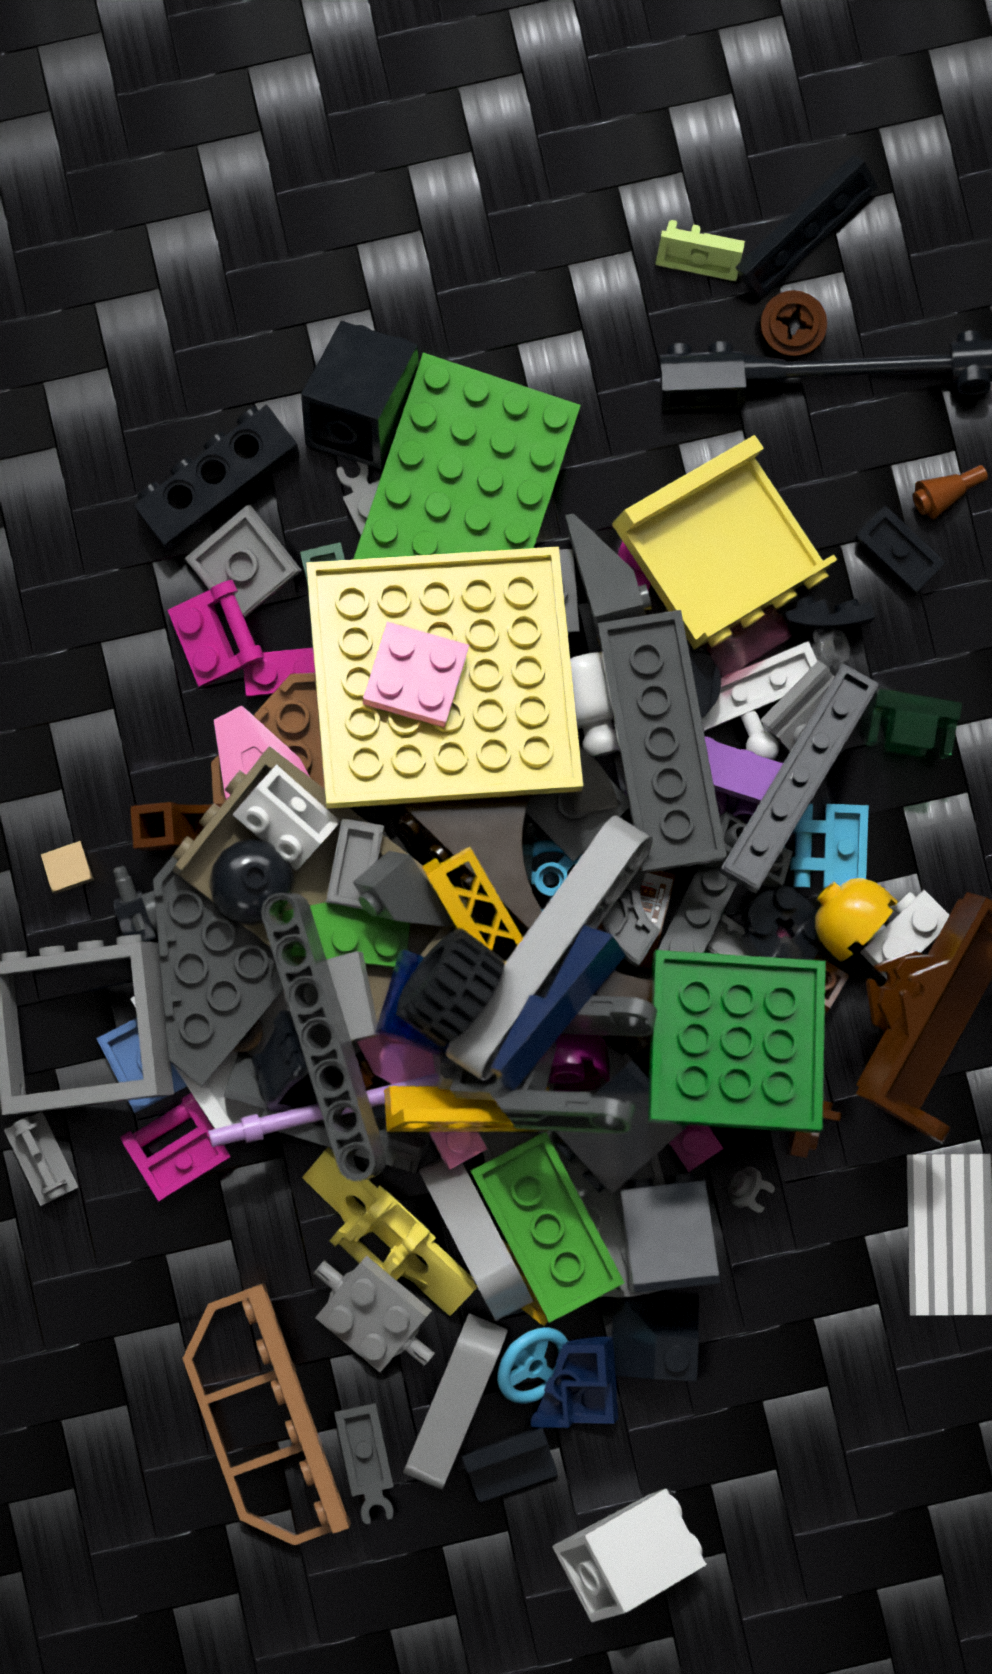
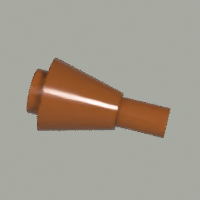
M979 465L960 475L954 474L917 481L915 483V492L912 494L913 502L922 515L927 514L931 519H936L965 494L967 489L988 480L987 472L982 465Z

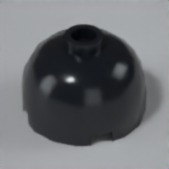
M256 839L235 842L223 850L212 866L209 879L211 897L219 911L236 922L251 926L264 923L262 907L268 897L277 893H293L295 884L290 862L283 859L275 850V846L269 842ZM288 901L283 902L280 906L279 915L289 903Z

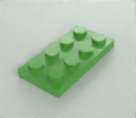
M547 1132L471 1170L549 1323L625 1283Z

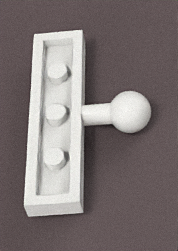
M809 641L722 677L719 697L712 709L702 719L704 732L741 717L749 736L746 750L752 751L758 756L774 760L779 752V742L770 732L764 731L756 710L779 701L817 662Z

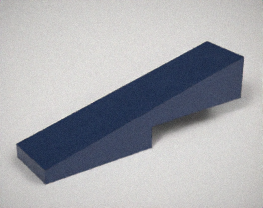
M583 926L545 999L532 994L529 995L491 1067L505 1088L511 1090L517 1088L626 956L612 934Z

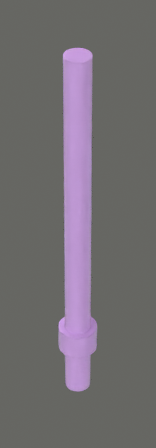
M436 1073L368 1090L367 1095L371 1107L385 1104L384 1089L389 1086H438L439 1076ZM319 1103L261 1118L258 1117V1114L240 1118L241 1123L209 1130L208 1134L212 1147L245 1139L246 1143L263 1139V1134L323 1120ZM347 1107L343 1111L342 1115L354 1111L351 1108Z

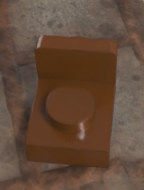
M823 1101L822 1119L839 1122L841 1113L832 1111L833 1103ZM791 1131L786 1155L807 1158L808 1150H816L820 1132Z

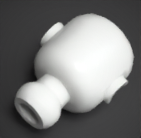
M588 653L570 658L577 729L582 728L585 736L582 743L585 754L589 758H597L619 751L616 730L613 728L611 721L613 714L602 653Z

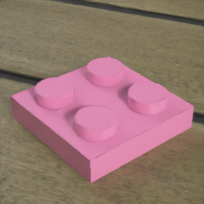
M387 622L363 697V704L445 728L469 645Z

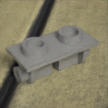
M43 1112L23 1118L4 1130L40 1206L78 1188V1184Z

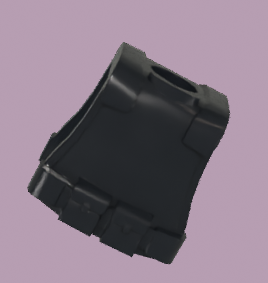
M281 1010L273 1020L275 1028L261 1053H256L252 1058L254 1071L259 1076V1090L265 1099L268 1109L275 1112H284L318 1103L292 1014L288 1010ZM333 1066L329 1073V1081L337 1089L343 1085L344 1074L339 1067ZM291 1088L293 1094H289L286 1092Z

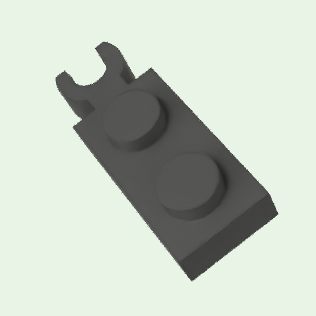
M373 1403L334 1412L352 1496L361 1494L365 1496V1502L361 1508V1517L364 1523H371L369 1510L376 1504L385 1508L387 1520L392 1519L394 1514L393 1505L388 1498L383 1496L382 1490L393 1488L394 1484L377 1404Z

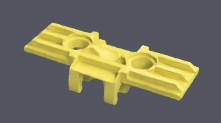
M329 1147L302 1177L341 1215L345 1222L330 1239V1242L335 1247L339 1244L359 1264L368 1256L396 1281L400 1276L411 1280L449 1316L478 1287L474 1283L473 1277L433 1241L436 1237L381 1186L377 1188L368 1179L352 1181L345 1178L337 1166L333 1150ZM354 1196L359 1198L364 1203L365 1207L359 1204L354 1198ZM373 1231L391 1248L384 1263L359 1240L361 1237ZM416 1254L421 1256L426 1261L427 1265L421 1262L416 1256Z

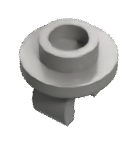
M747 1167L732 1176L728 1185L729 1201L738 1208L746 1206L753 1211L761 1213L764 1207L756 1203V1195L760 1189L773 1193L775 1188L771 1183L762 1179L761 1173L757 1169Z

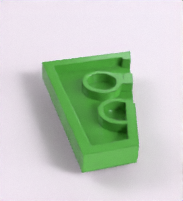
M328 902L310 905L326 960L360 951L364 954L367 966L401 970L406 968L410 922L394 921L378 916L373 917L364 909ZM293 909L282 912L281 920L285 924L292 920ZM297 942L292 948V957L306 958L304 945Z

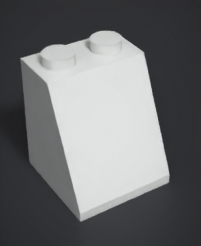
M667 1489L651 1493L552 1546L591 1622L626 1613L706 1566L702 1557V1547L698 1539L689 1533L682 1519V1509L678 1501L669 1494Z

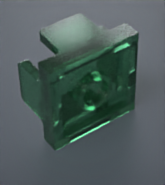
M879 688L870 701L868 713L870 716L865 745L874 746L876 744L882 717L888 720L884 744L886 752L922 758L926 755L927 749L933 748L937 727L944 728L939 758L948 759L952 755L962 703Z

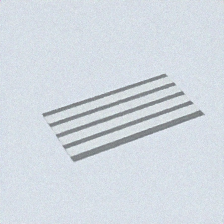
M991 1154L907 1155L910 1316L992 1315Z

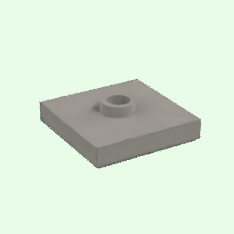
M251 505L244 507L185 557L209 590L219 583L234 580L238 590L235 596L244 619L302 571Z
M356 951L327 959L351 1042L380 1036L363 952ZM312 983L308 984L304 991V998L310 1006H314L319 998L318 989ZM283 988L287 1010L290 1011L285 991ZM322 1024L318 1028L316 1036L319 1044L326 1048L330 1044L332 1037L329 1028Z

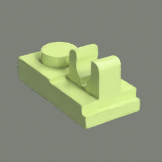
M674 220L669 221L666 231L662 230L655 265L731 281L737 280L738 271L735 267L741 262L745 241L707 233L700 234V227L694 224L691 232L676 229L677 221Z

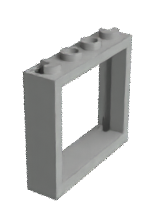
M128 935L117 937V945L104 947L103 940L78 943V951L65 952V946H51L39 948L40 956L27 958L26 951L1 954L0 1100L2 1115L27 1114L174 1095L171 1062L168 1060L158 943L141 942V935ZM131 958L143 1080L26 1095L13 974Z

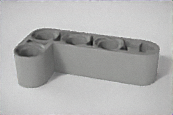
M441 1157L418 1169L495 1321L534 1302L463 1163L448 1170Z
M471 1313L468 1314L403 1474L441 1490L443 1489L508 1331L507 1328Z

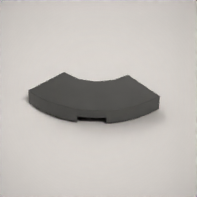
M641 870L636 872L601 922L604 932L612 934L626 954L624 959L636 968H639L661 931L648 919L641 905L640 888L646 874H642Z

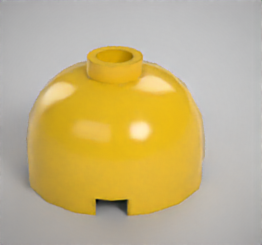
M864 878L849 879L840 886L833 881L817 898L822 904L815 916L817 936L832 955L839 961H843L853 954L848 947L854 942L860 943L863 946L892 914L893 910L889 906L896 905L898 901L876 882Z

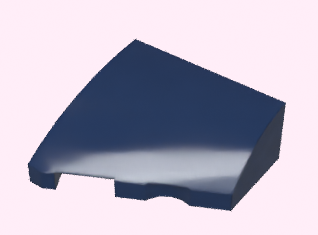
M613 1336L584 1338L565 1342L556 1360L555 1370L549 1377L543 1390L545 1393L537 1412L532 1416L531 1427L569 1428L573 1423L614 1424L618 1420Z

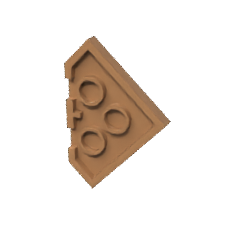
M315 672L292 673L253 716L301 759L310 778L324 788ZM218 754L211 762L213 803L221 804L226 801Z

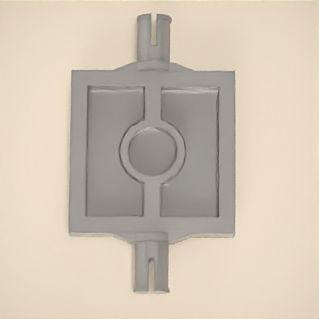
M368 1256L360 1262L355 1270L347 1273L344 1277L325 1260L313 1273L333 1289L328 1303L316 1316V1319L379 1372L383 1370L394 1356L401 1354L404 1350L420 1362L423 1367L435 1354V1352L431 1351L416 1338L420 1324L432 1310Z

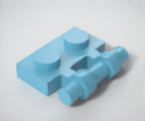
M813 804L808 805L792 832L795 834V857H791L790 871H794V888H810L811 872H823V889L833 881L840 886L849 879H866L869 805L826 804L825 820H813ZM812 834H824V858H811Z

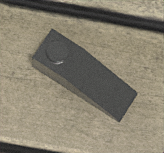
M574 513L565 515L569 538L574 549L575 559L597 636L598 623L645 616V610L652 609L646 584L638 586L634 570Z

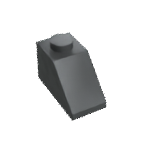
M389 850L353 882L361 895L359 897L361 906L373 917L378 916L394 921L445 927L453 922L411 855Z

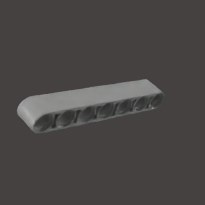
M616 815L603 825L505 963L500 983L488 1004L468 1029L450 1042L447 1048V1057L481 1080H486L494 1074L491 1067L529 995L532 994L545 999L582 927L587 926L597 929L646 860L653 845V838Z

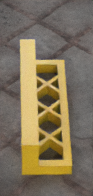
M470 847L442 863H439L437 858L422 866L458 929H464L490 950L493 948L496 935L514 939L517 946L520 944L523 937ZM468 861L475 872L471 891L453 887L446 873ZM480 882L488 895L477 893ZM458 895L469 897L466 908ZM475 899L493 903L496 912L491 927L473 922L471 912ZM501 919L508 931L498 929ZM479 931L490 933L487 944Z
M389 1086L384 1089L387 1132L548 1131L517 1129L495 1100L456 1099L450 1090L438 1089V1086Z

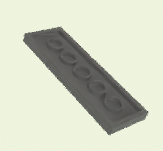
M681 610L598 623V637L632 824L653 838L651 851L640 867L641 873L726 860L727 854Z

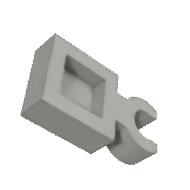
M357 462L361 472L356 478L347 477L342 467L337 468V475L339 481L353 491V493L343 497V500L360 535H362L380 480L369 485L367 481L369 476L368 465Z

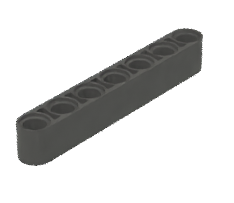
M296 893L273 894L263 903L262 919L337 1166L341 1174L349 1180L362 1181L373 1178L384 1169L386 1154L310 905L302 895ZM285 901L292 905L294 911L292 920L287 924L279 916L280 906ZM297 942L304 945L306 949V958L300 965L294 962L291 953L293 946ZM310 983L315 985L319 992L318 1001L314 1006H310L304 998L305 988ZM322 1024L329 1028L332 1037L330 1044L326 1048L319 1044L316 1036L317 1030ZM333 1066L339 1067L344 1074V1082L339 1089L335 1088L329 1081V1073ZM347 1107L351 1108L357 1117V1123L353 1130L347 1129L342 1123L341 1116ZM358 1149L364 1150L369 1157V1167L365 1172L360 1171L354 1163V1156Z

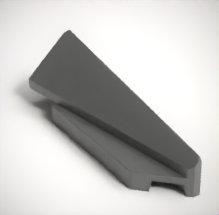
M238 1053L223 1096L264 1109L262 1117L280 1113L272 1111L267 1107L258 1087L259 1076L256 1075L253 1068V1056L248 1053ZM290 1088L286 1093L293 1094V1091ZM355 1112L343 1114L341 1116L343 1125L347 1129L353 1130L357 1123ZM374 1116L386 1154V1165L416 1173L425 1145L424 1140L409 1132H387L386 1121ZM324 1120L279 1130V1132L332 1148ZM358 1149L355 1153L356 1156L369 1159L367 1153L362 1149Z

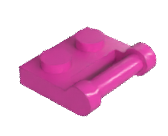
M234 580L219 583L210 588V590L167 610L198 687L207 686L265 657L260 645L255 646L235 596L238 590ZM218 602L221 604L240 651L235 656L214 607V604Z
M192 1093L181 1098L183 1103L133 1133L130 1130L120 1136L122 1143L158 1201L168 1197L231 1157L225 1145L211 1146L208 1131L213 1130L214 1127ZM192 1117L197 1125L196 1129L149 1158L146 1156L142 1147Z

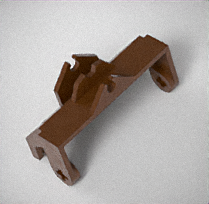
M966 892L963 899H958L928 955L911 950L876 964L874 969L879 972L884 971L887 975V981L881 987L877 986L875 980H866L872 1024L885 1031L856 1084L859 1087L856 1094L918 1132L940 1143L944 1142L951 1127L921 1111L920 1108L992 979V901L987 897Z

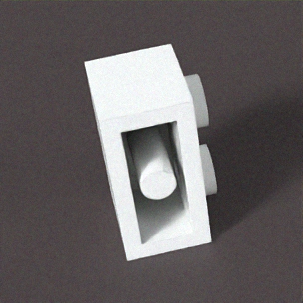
M278 765L268 773L232 814L262 841L269 842L275 846V850L284 860L289 861L292 868L296 871L341 822Z
M925 890L917 896L910 891L893 908L898 915L887 926L883 924L867 941L868 945L860 953L873 966L911 950L921 953L939 935L949 914ZM884 971L880 972L887 979L886 973Z

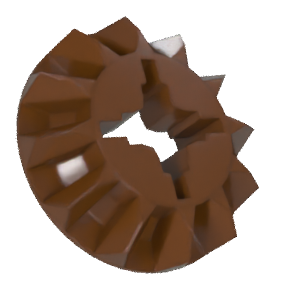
M790 290L776 295L767 303L761 317V333L769 347L780 352L783 356L802 357L817 349L827 330V316L823 306L815 297L803 291ZM796 308L800 309L799 323L805 325V329H798L790 340L787 339L789 335L787 333L788 326L782 324V320H790L792 314H795Z

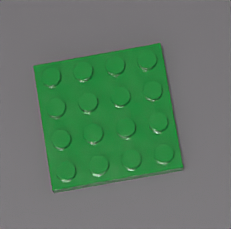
M655 950L653 953L652 1004L657 1008L658 1012L650 1039L648 1122L819 1133L822 1130L826 961Z

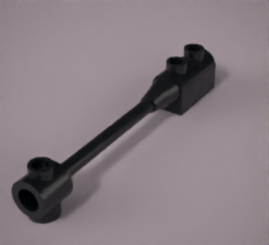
M974 330L958 334L957 342L949 343L948 355L785 362L784 359L734 351L733 345L726 341L712 343L709 346L708 353H692V347L689 344L676 343L667 348V354L659 355L662 411L745 408L747 389L785 381L786 378L949 371L951 384L957 383L958 391L969 396L987 392L991 388L992 340L982 341L981 333Z

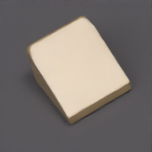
M81 841L41 854L52 893L58 894L94 881Z

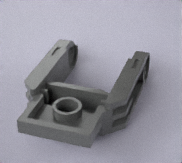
M592 996L561 1034L645 1037L653 1033L658 1011L653 1004L639 998ZM556 1040L515 1090L505 1088L495 1073L488 1079L481 1080L458 1064L450 1089L456 1099L495 1100L517 1129L625 1133L630 1130L635 1110L633 1103L630 1101L624 1103L612 1098L592 1097L590 1093L546 1091L557 1047Z

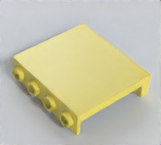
M755 435L625 509L612 523V526L668 611L681 610L686 638L694 650L707 642L711 648L717 646L733 634L730 628L741 623L743 628L752 625L765 615L762 609L770 604H773L776 609L782 607L797 596L794 590L800 586L805 585L808 590L817 586L829 577L825 570L837 560L835 555L824 561L821 559L755 459L764 449Z

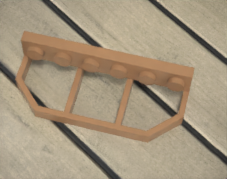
M264 1283L209 1303L183 1356V1361L239 1519L292 1545H297L330 1532L334 1534L348 1529L351 1522L343 1506L322 1447L320 1435L317 1433L296 1374L295 1365L292 1363L267 1293L268 1289ZM242 1301L250 1325L256 1322L259 1325L263 1339L257 1340L256 1343L264 1365L272 1363L274 1370L206 1395L194 1362L195 1354L216 1310ZM271 1381L278 1404L286 1403L292 1419L285 1421L293 1445L232 1467L209 1403ZM303 1451L306 1460L299 1463L307 1486L315 1484L321 1500L315 1502L314 1506L321 1525L299 1534H294L248 1512L235 1476Z

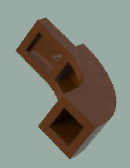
M164 802L130 806L133 848L145 851H176L187 836L192 840L198 837L204 829L198 822L212 804L184 805ZM224 803L216 804V805L219 806V807H221Z

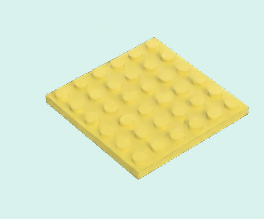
M559 547L306 563L326 809L582 791L583 780ZM387 622L469 645L445 728L363 704V697Z

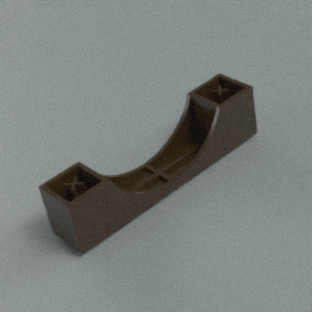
M531 795L399 804L392 823L396 827L394 832L399 840L409 848L415 846L426 857L424 859L425 864L437 858L439 863H442L470 847L518 931L524 938L542 913L531 890L523 861L522 830L526 807ZM468 861L446 873L448 879L457 888L471 891L475 872ZM480 882L477 893L488 895ZM475 899L474 905L486 915L484 920L491 927L496 912L493 903ZM501 919L498 929L508 931ZM613 971L593 996L634 997L652 1004V980L631 977ZM651 1035L645 1037H605L615 1051L621 1055L627 1053L638 1064L639 1069L649 1078Z

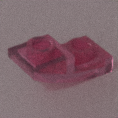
M773 604L762 609L765 615L752 625L743 628L741 623L730 628L733 634L717 646L711 648L708 642L702 645L703 649L716 663L724 680L793 636Z

